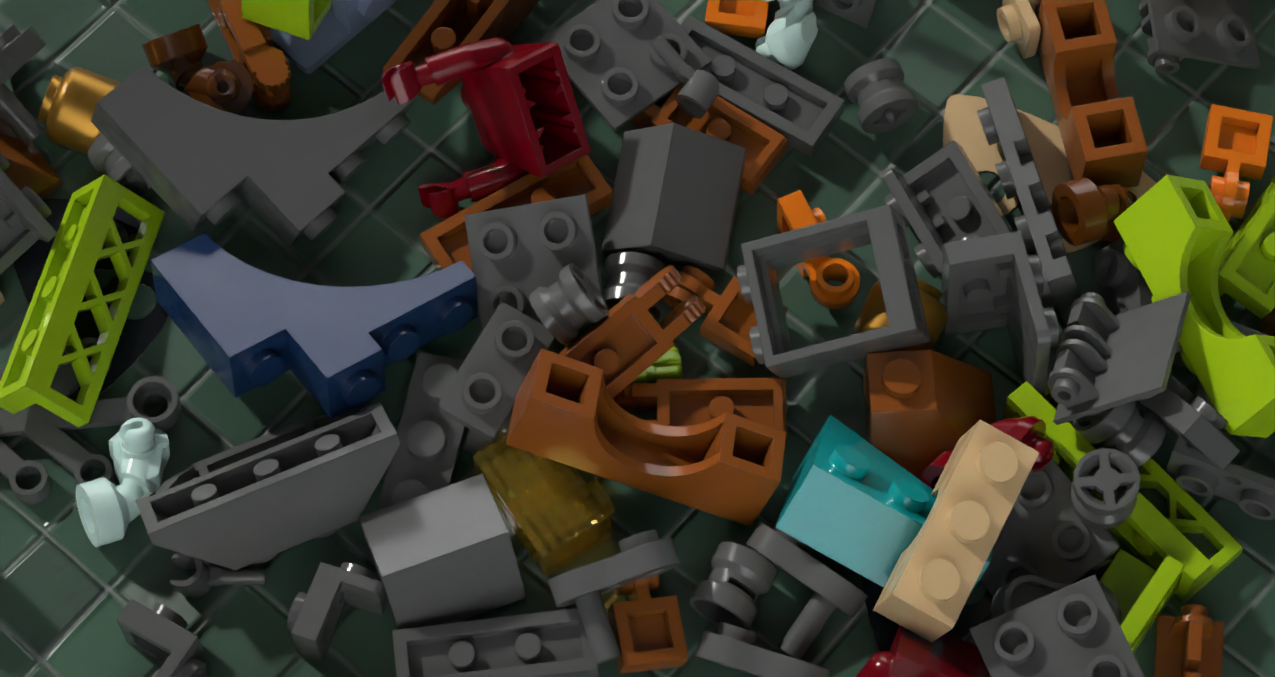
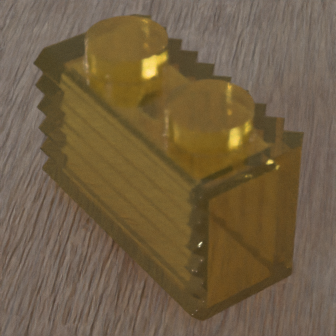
M507 436L500 437L495 444H489L485 450L478 451L473 456L476 476L484 475L499 512L504 516L507 524L511 526L514 534L526 548L543 576L551 575L611 537L609 515L615 512V509L605 489L595 478L585 483L574 467L506 445Z

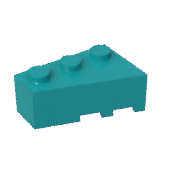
M829 415L793 475L775 528L884 588L901 553L909 547L922 528L936 498L931 495L933 489L835 417ZM993 548L982 568V571L974 587L976 586L979 579L981 578L986 568L990 564Z

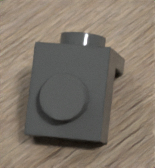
M320 562L308 593L299 592L296 595L287 619V629L292 630L291 635L298 655L321 663L324 662L347 605L383 615L388 604L383 583L378 581L375 573L360 565L345 562L338 568Z
M131 598L116 621L127 643L164 663L155 677H204L207 668L204 662L207 656L198 636L186 630L188 623L175 611L162 604L155 603L149 609Z

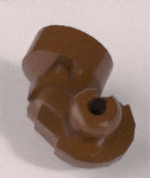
M200 24L175 31L142 44L150 68L165 73L175 89L179 86L185 88L182 93L194 100L233 114L245 108L250 101L254 87L252 76L246 66L233 58L231 62L219 61L210 67L203 66L201 63L208 45Z
M1083 177L1058 184L1054 188L1052 194L1053 216L1059 232L1073 246L1095 240L1116 242L1121 235L1113 221L1137 201V196L1122 184L1097 186L1090 179Z

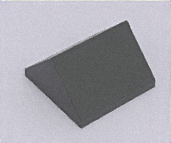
M676 123L625 131L602 253L611 255L619 252H638L656 257L663 263L689 265L696 268L725 272L747 155L746 148Z
M483 474L358 517L380 581L383 583L397 629L456 623L526 598L509 532Z

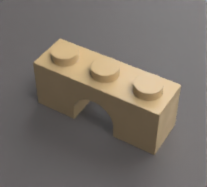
M981 419L960 437L931 494L936 500L927 519L909 547L901 553L873 610L930 642H934L953 629L1040 452Z

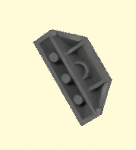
M380 402L365 405L360 410L347 409L332 419L327 413L314 415L193 463L163 482L156 492L146 493L135 501L153 545L237 570L252 563L258 564L269 561L279 552L311 539L328 537L340 527L358 521V517L364 511L401 443Z

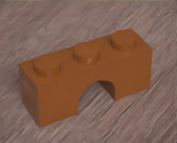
M1041 0L1038 16L1041 34L1037 48L1073 180L1085 177L1097 186L1105 184H1122L1126 188L1139 186L1148 149L1133 97L1120 98L1114 70V54L1117 40L1106 1Z

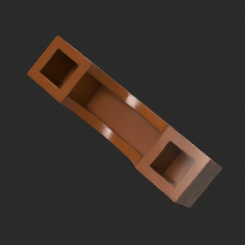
M541 348L516 394L506 445L751 527L780 484L787 432L729 412H724L705 423L691 426H665L647 422L631 415L612 399L605 386L603 369Z

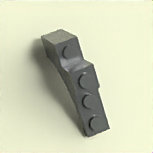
M143 64L97 102L91 122L192 231H195L207 219L215 226L225 220L243 202L238 196L239 193L290 248L304 235L311 242L315 241L338 220L339 215L334 211V208L345 191L337 182L341 185L363 166L367 159L362 152L378 139L383 146H386L406 129L411 120L405 114L417 96L408 103L399 105L395 96L389 102L384 90L361 104L337 113L297 120H266L218 110L194 100L170 86Z

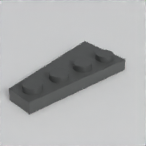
M1005 77L981 85L988 107L978 110L977 113L989 146L1000 142L1006 161L995 164L1007 199L1019 197L1024 215L1014 218L1017 230L1021 231L1027 254L1037 251L1043 269L1044 290L1039 295L1044 308L1057 306L1064 325L1067 326L1071 303L1075 299L1080 298L1081 293Z

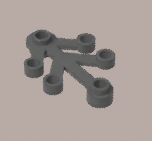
M87 337L81 339L83 349L97 345L98 338ZM11 350L10 353L8 354L6 363H7L8 360H9V357H10V355H11L12 350ZM71 363L62 365L56 371L50 387L68 398L80 387ZM6 365L0 370V381ZM149 376L137 381L128 392L127 397L97 400L89 423L79 428L38 404H34L14 415L6 410H0V437L25 435L74 474L77 485L85 483V475L94 468L106 470L104 477L115 484L116 475L110 461L101 454H91L63 431L122 425L131 418L140 417L149 420L155 426V429H161L164 432L172 428L179 420L182 404L175 386L168 379L160 376ZM163 403L168 406L167 410L159 416L149 417L146 415L147 409L153 404ZM0 440V474L9 480V484L17 499L25 504H37L45 500L52 489V481L46 468L38 461H24ZM29 475L41 476V481L35 488L30 490L20 488L21 481Z

